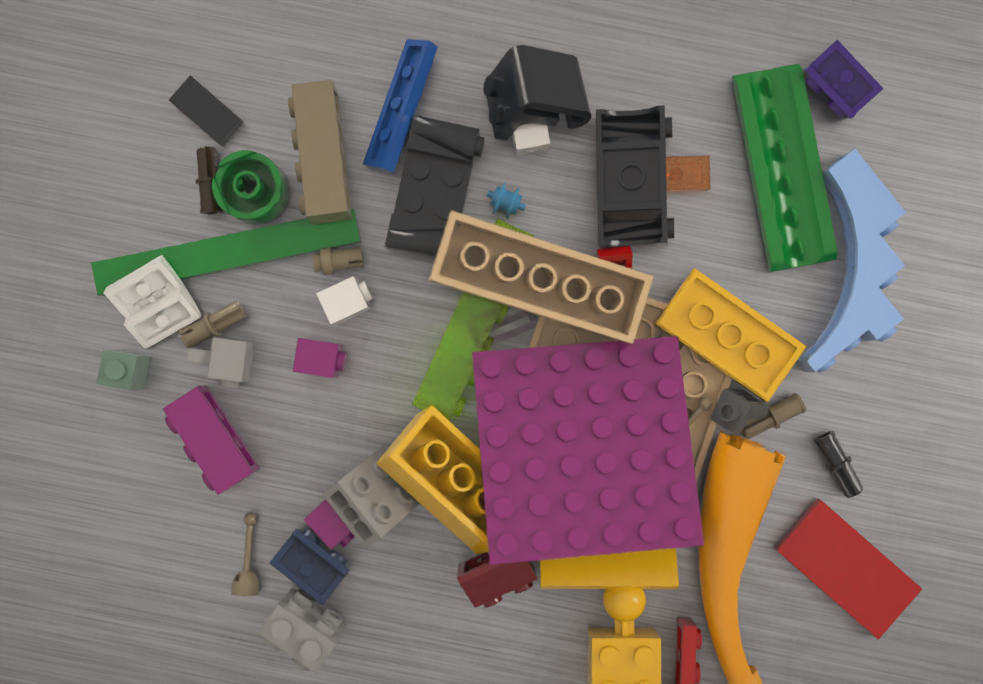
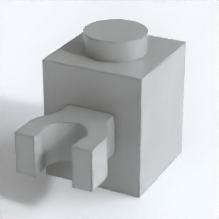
M213 337L211 350L188 348L187 362L209 364L208 378L218 379V386L238 388L239 382H250L255 342Z

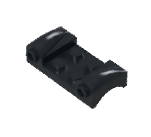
M665 105L632 111L596 109L598 245L600 248L668 246V239L674 238V218H667L666 138H672V117H665Z
M413 114L394 213L391 214L384 246L387 250L435 259L450 212L454 211L463 214L475 156L481 158L485 137L480 136V129Z

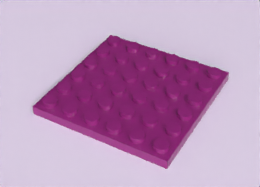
M678 336L634 339L633 344L621 341L472 352L490 565L704 545Z

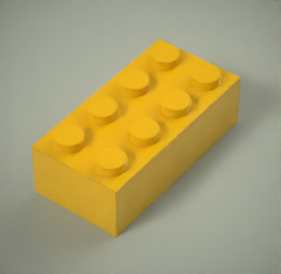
M431 405L415 415L376 464L474 553L482 554L489 552L480 449Z

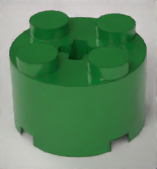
M241 150L229 154L218 165L219 168L212 181L213 195L221 209L231 216L248 224H264L275 219L288 206L289 184L283 171L268 157L254 151ZM254 182L257 186L254 187V192L249 194L247 191L251 189L250 183Z

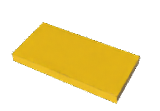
M695 268L688 274L654 323L655 326L668 335L678 336V342L764 402L770 400L807 347Z
M676 548L540 560V589H611L617 587L678 589L679 587Z

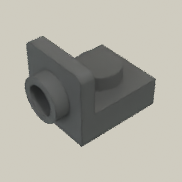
M723 389L712 412L711 420L734 434H741L747 420H750L751 417H766L771 405L743 389Z

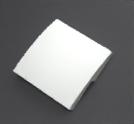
M163 255L109 285L104 291L105 296L126 318L124 326L144 349L151 347L201 318V313L187 288Z

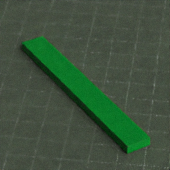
M352 209L353 220L313 225L308 218L91 262L97 295L105 296L104 291L106 287L161 255L164 256L182 280L319 252L322 248L330 247L333 249L362 243L356 213Z

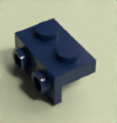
M305 528L303 532L295 529L269 564L323 605L350 571L345 567L348 561L332 549L327 553L318 546L321 540Z

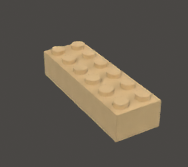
M451 211L428 281L616 341L633 344L654 276Z

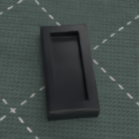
M191 75L169 99L175 107L221 146L243 122Z

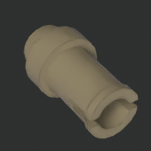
M361 246L332 251L330 247L322 248L320 253L312 254L315 272L323 271L324 275L334 274L335 270L364 267Z

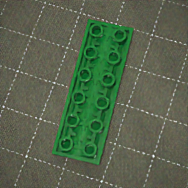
M798 63L732 76L769 272L837 260V245L802 67Z

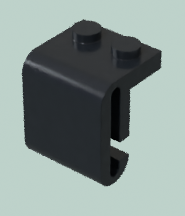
M526 45L514 46L506 52L492 73L484 81L483 91L487 97L489 121L492 124L495 139L507 141L522 121L556 126L560 121L559 113L565 114L568 129L582 127L591 120L592 115L579 62L574 55Z

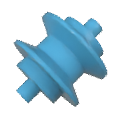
M504 182L502 188L497 186L495 192L488 191L486 197L492 199L490 203L494 207L492 213L495 214L501 209L506 211V219H509L510 214L515 215L518 209L524 211L526 205L520 203L522 196L518 195L520 188L510 192L507 190L506 182Z

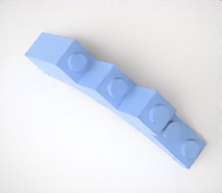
M856 149L843 155L822 172L825 188L832 197L842 224L846 245V271L841 296L829 324L816 343L797 360L805 372L818 371L821 373L827 370L836 362L834 357L843 350L848 352L862 342L861 337L864 341L879 340L882 342L888 339L897 331L895 326L904 320L881 289L886 288L897 280L898 276L896 273L905 266L883 237L899 226L896 220L906 212Z

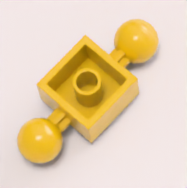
M634 587L604 589L602 597L603 606L608 615L614 619V627H588V684H661V637L654 627H634V620L643 613L646 606L644 589Z

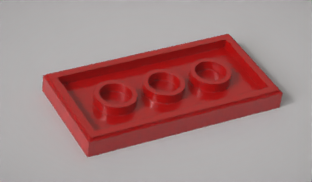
M818 498L774 547L778 553L878 640L922 590L917 583Z

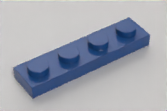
M406 40L363 165L374 170L394 173L407 133L411 127L413 114L422 96V91L438 48L431 41Z

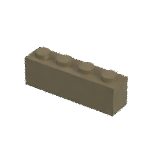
M332 79L291 85L293 97L288 98V108L291 118H295L296 129L291 131L294 149L299 150L300 162H295L297 181L299 183L302 182L304 194L299 195L300 212L302 215H306L313 225L353 220L338 91Z

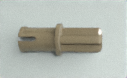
M235 301L213 314L207 312L204 314V318L180 329V338L187 348H193L212 336L219 337L221 336V331L245 319V309L240 302Z
M793 393L791 396L771 405L766 417H751L750 420H747L741 434L745 439H750L772 427L775 429L780 428V423L806 412L803 400L798 394Z

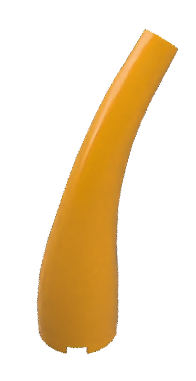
M720 431L709 461L700 513L704 545L698 546L701 597L709 634L728 684H763L756 667L748 665L742 647L738 624V588L754 538L787 456L776 450L774 453L769 452L763 447V444L732 433L729 436L727 433Z

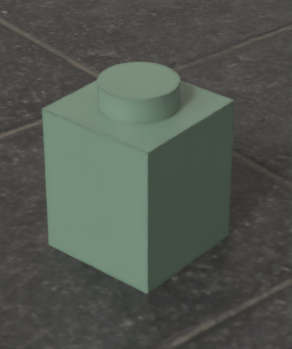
M103 350L96 384L125 390L145 389L151 357L120 350Z

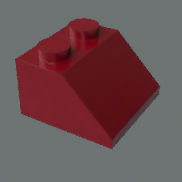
M489 552L459 563L457 580L475 608L481 605L484 608H488L499 603L503 599L502 595L513 590L517 594L533 586L532 582L537 580V575L531 561L490 565Z

